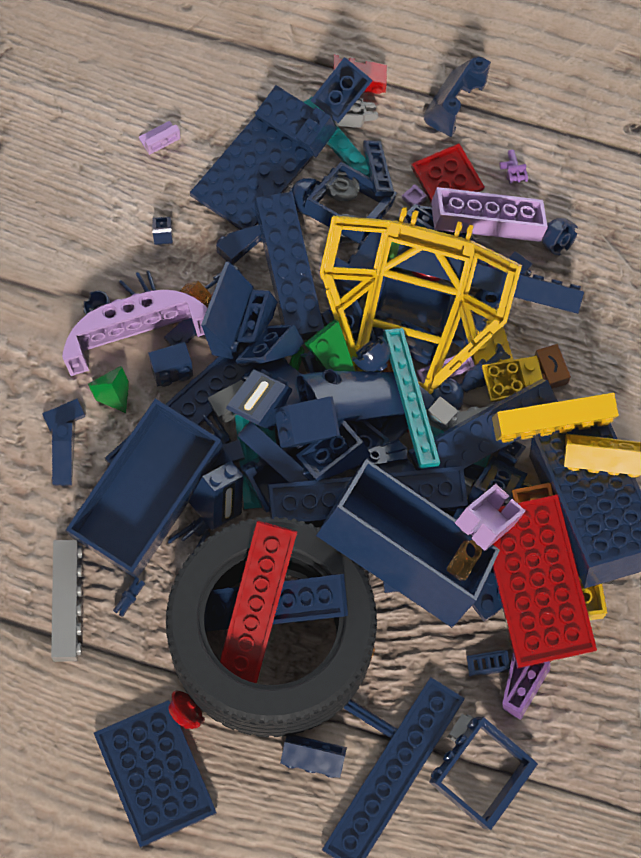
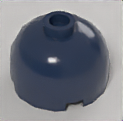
M300 179L290 189V192L293 193L296 210L299 213L304 214V200L308 194H312L316 185H320L321 182L317 179Z
M556 218L548 222L547 230L542 238L544 247L555 256L562 255L560 252L564 248L567 251L577 237L575 228L578 229V226L565 218Z
M378 336L379 340L376 342L372 339L356 352L358 356L352 357L354 363L365 372H374L376 370L381 372L388 366L386 363L390 359L391 352L383 336Z
M447 378L430 394L435 398L433 404L439 397H442L457 410L461 409L464 402V392L461 385L451 378Z

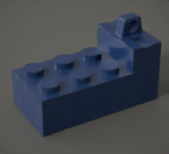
M277 85L274 86L255 113L259 120L315 158H317L337 130L330 115L317 107L313 109Z
M367 232L368 237L365 241L362 240L360 242L356 255L352 254L348 263L336 257L334 267L373 269L382 233ZM334 279L338 293L342 297L361 282L357 280ZM363 295L357 299L358 303L362 299Z

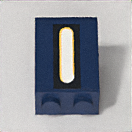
M263 369L261 372L253 370L229 402L226 409L273 431L276 425L274 409L285 406L293 388L287 386L288 382L279 377L277 380L272 379V374Z
M232 461L202 476L188 501L212 531L242 513L244 475Z

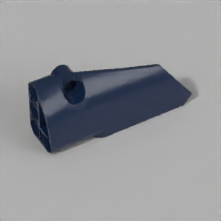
M328 369L323 372L297 376L296 383L300 402L333 396L337 423L342 419L345 422H362L395 417L405 413L394 372L334 371ZM419 385L425 409L428 410L435 398Z

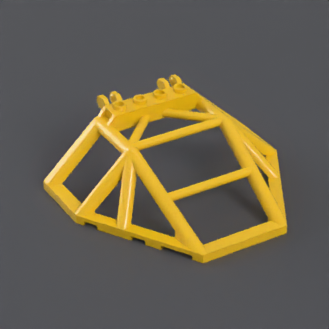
M405 207L402 208L399 221L333 216L320 268V276L326 288L334 319L339 321L351 360L353 356L357 357L356 352L369 342L372 326L384 330L403 328L407 336L438 344L425 382H418L422 388L431 394L434 389L442 384L487 342L494 333L507 323L522 265L470 240L474 225L469 224L465 239L459 237L462 230V222L459 221L457 222L454 235L416 226L419 212L417 210H414L412 213L411 223H405L404 220L407 215V208ZM342 230L382 233L373 269L334 267ZM392 242L412 247L387 262ZM425 250L436 255L454 287L389 269ZM445 256L465 261L460 280ZM478 259L507 273L498 310L469 295ZM383 276L456 295L441 337L374 319ZM334 279L357 280L361 282L340 298ZM368 291L357 345H355L344 310ZM472 311L492 321L479 334L476 330ZM462 318L468 344L443 367L459 320ZM352 360L355 371H363Z

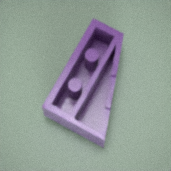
M513 653L503 699L504 711L520 720L522 719L551 669L550 662L517 669Z

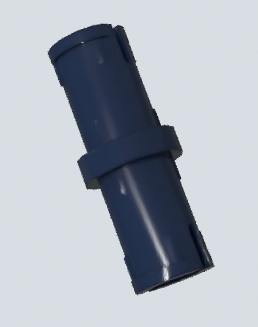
M137 577L134 578L128 589L122 593V597L115 608H113V611L116 614L119 612V616L124 617L130 605L135 603L136 597L143 586H145V583L142 580L139 582Z

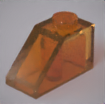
M199 281L187 283L179 291L196 298L207 308L212 298L210 292Z

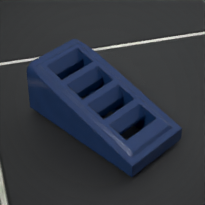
M507 650L466 656L469 677L506 673L510 670ZM502 657L503 666L499 667L498 658ZM490 658L494 660V668H491ZM482 659H485L486 669H483ZM473 660H477L478 670L476 671L474 668Z

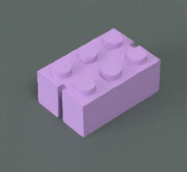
M495 484L470 504L455 524L467 535L471 534L473 536L471 539L485 551L517 523L525 513V510L511 499L500 513L498 510L509 495Z

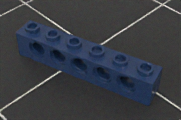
M514 251L509 259L521 264V271L526 272V276H531L532 263ZM480 289L474 298L497 310L502 294ZM472 311L476 330L481 332L487 325L486 321L488 319ZM462 318L459 320L452 340L460 348L468 344Z

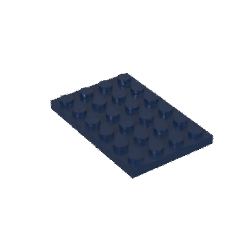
M255 115L190 191V196L240 230L256 226L258 224L254 207L256 197L284 193L313 156L259 120Z
M169 700L94 732L140 848L217 814L182 729L169 712Z

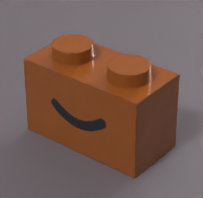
M558 344L536 350L534 356H537L542 378L548 380L551 388L568 384L571 376Z

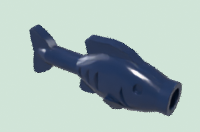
M497 344L495 355L487 362L485 359H481L477 365L470 367L460 384L465 393L486 385L482 365L497 363L500 359L506 360L511 357L505 352L501 344Z

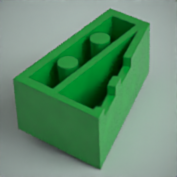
M333 320L304 343L324 371L328 369L334 371H355L339 321Z

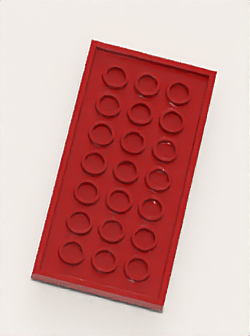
M558 495L518 503L525 510V513L509 531L492 544L500 549L493 564V570L517 669L596 652L597 647ZM501 506L498 511L501 513L506 506Z

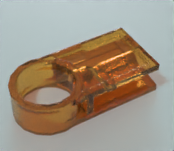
M474 540L464 541L446 570L458 580L462 581L463 579L465 581L481 556L482 548ZM469 543L475 547V555L472 558L466 553V547Z

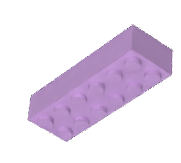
M437 187L431 202L434 230L455 232L457 222L459 221L462 222L460 233H467V228L470 224L474 225L472 234L541 242L548 227L543 200Z

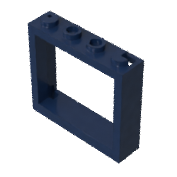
M340 162L336 168L333 167L328 176L325 175L320 185H316L312 194H308L303 202L305 205L303 209L304 214L330 228L332 217L341 215L319 202L326 195V186L328 184L332 185L339 177L337 175L339 172H345L347 175L344 176L352 181L354 177L359 183V192L379 202L367 218L382 219L393 206L397 192L394 191L393 197L375 196L370 177ZM342 230L341 233L358 244L367 237L366 231Z
M476 717L470 720L466 732L456 739V745L452 751L450 750L443 757L444 762L441 766L432 772V778L429 783L483 829L492 830L538 763L486 718ZM480 728L521 762L482 817L441 783Z

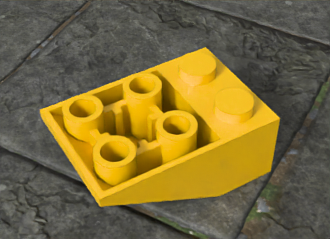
M537 356L482 365L490 401L499 402L534 382L543 379Z

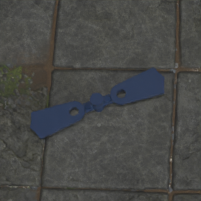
M399 439L369 449L371 455L366 458L374 465L407 461V447ZM303 464V475L309 481L316 480ZM359 465L351 469L356 470L358 469Z

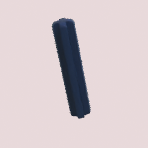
M351 699L344 707L345 710L391 739L397 731V728Z

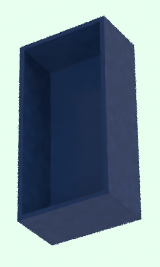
M155 398L68 525L66 531L73 539L130 576L139 578L189 503L188 501L202 476L209 473L223 452L222 441Z
M611 423L602 427L594 424L590 426L591 428L579 430L578 427H575L566 433H560L557 430L548 436H540L539 433L534 435L531 440L529 457L540 483H550L553 495H558L577 572L584 589L641 572V490L636 478L629 477L623 473L610 475L606 471L591 473L587 469L579 468L578 471H573L564 467L566 434L618 439Z
M367 459L346 485L316 534L321 540L451 628L476 602L500 551L494 545H491L484 551L471 539L473 537L471 534L467 535L455 524L457 520Z

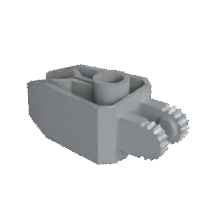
M359 97L339 124L335 120L333 122L337 126L361 128L364 121H375L378 119V113L374 111L376 110V104L364 102Z

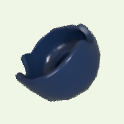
M100 290L91 292L89 299L84 301V313L87 315L91 311L111 303L107 294Z

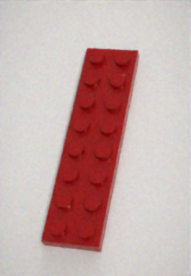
M261 521L256 523L220 663L234 675L253 683L258 681L297 535L295 530Z

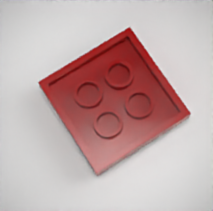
M460 143L411 164V168L430 202H432L437 187L481 192L485 188Z

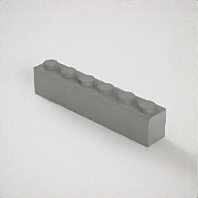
M77 540L53 541L51 658L54 662L78 661V655L82 653L81 643H78V635H82V624L78 623V616H82V604H79V596H82V584H79V577H82V565H79V558L83 557L82 546H79Z

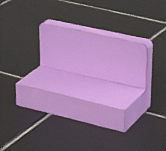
M170 121L139 136L140 142L149 155L181 139L178 126H173Z

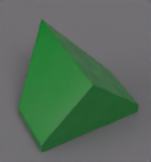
M122 366L88 383L96 401L126 413L129 381Z

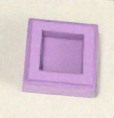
M415 184L402 195V199L411 207L414 204L421 205L428 197Z

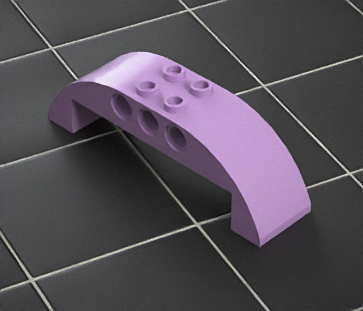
M173 290L149 291L133 294L122 300H114L112 303L91 311L75 325L66 340L62 355L71 376L89 371L84 355L85 350L192 318L197 337L205 335L201 324L207 307L196 298Z

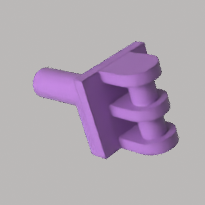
M509 150L508 156L510 161L500 162V170L508 169L507 180L509 184L513 183V181L520 183L521 180L528 182L526 164L518 165L515 151Z

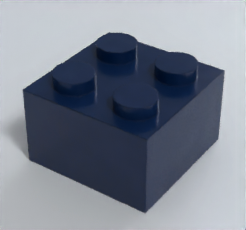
M185 342L148 352L157 387H166L171 385L172 382L179 380L187 381L193 377L192 361Z

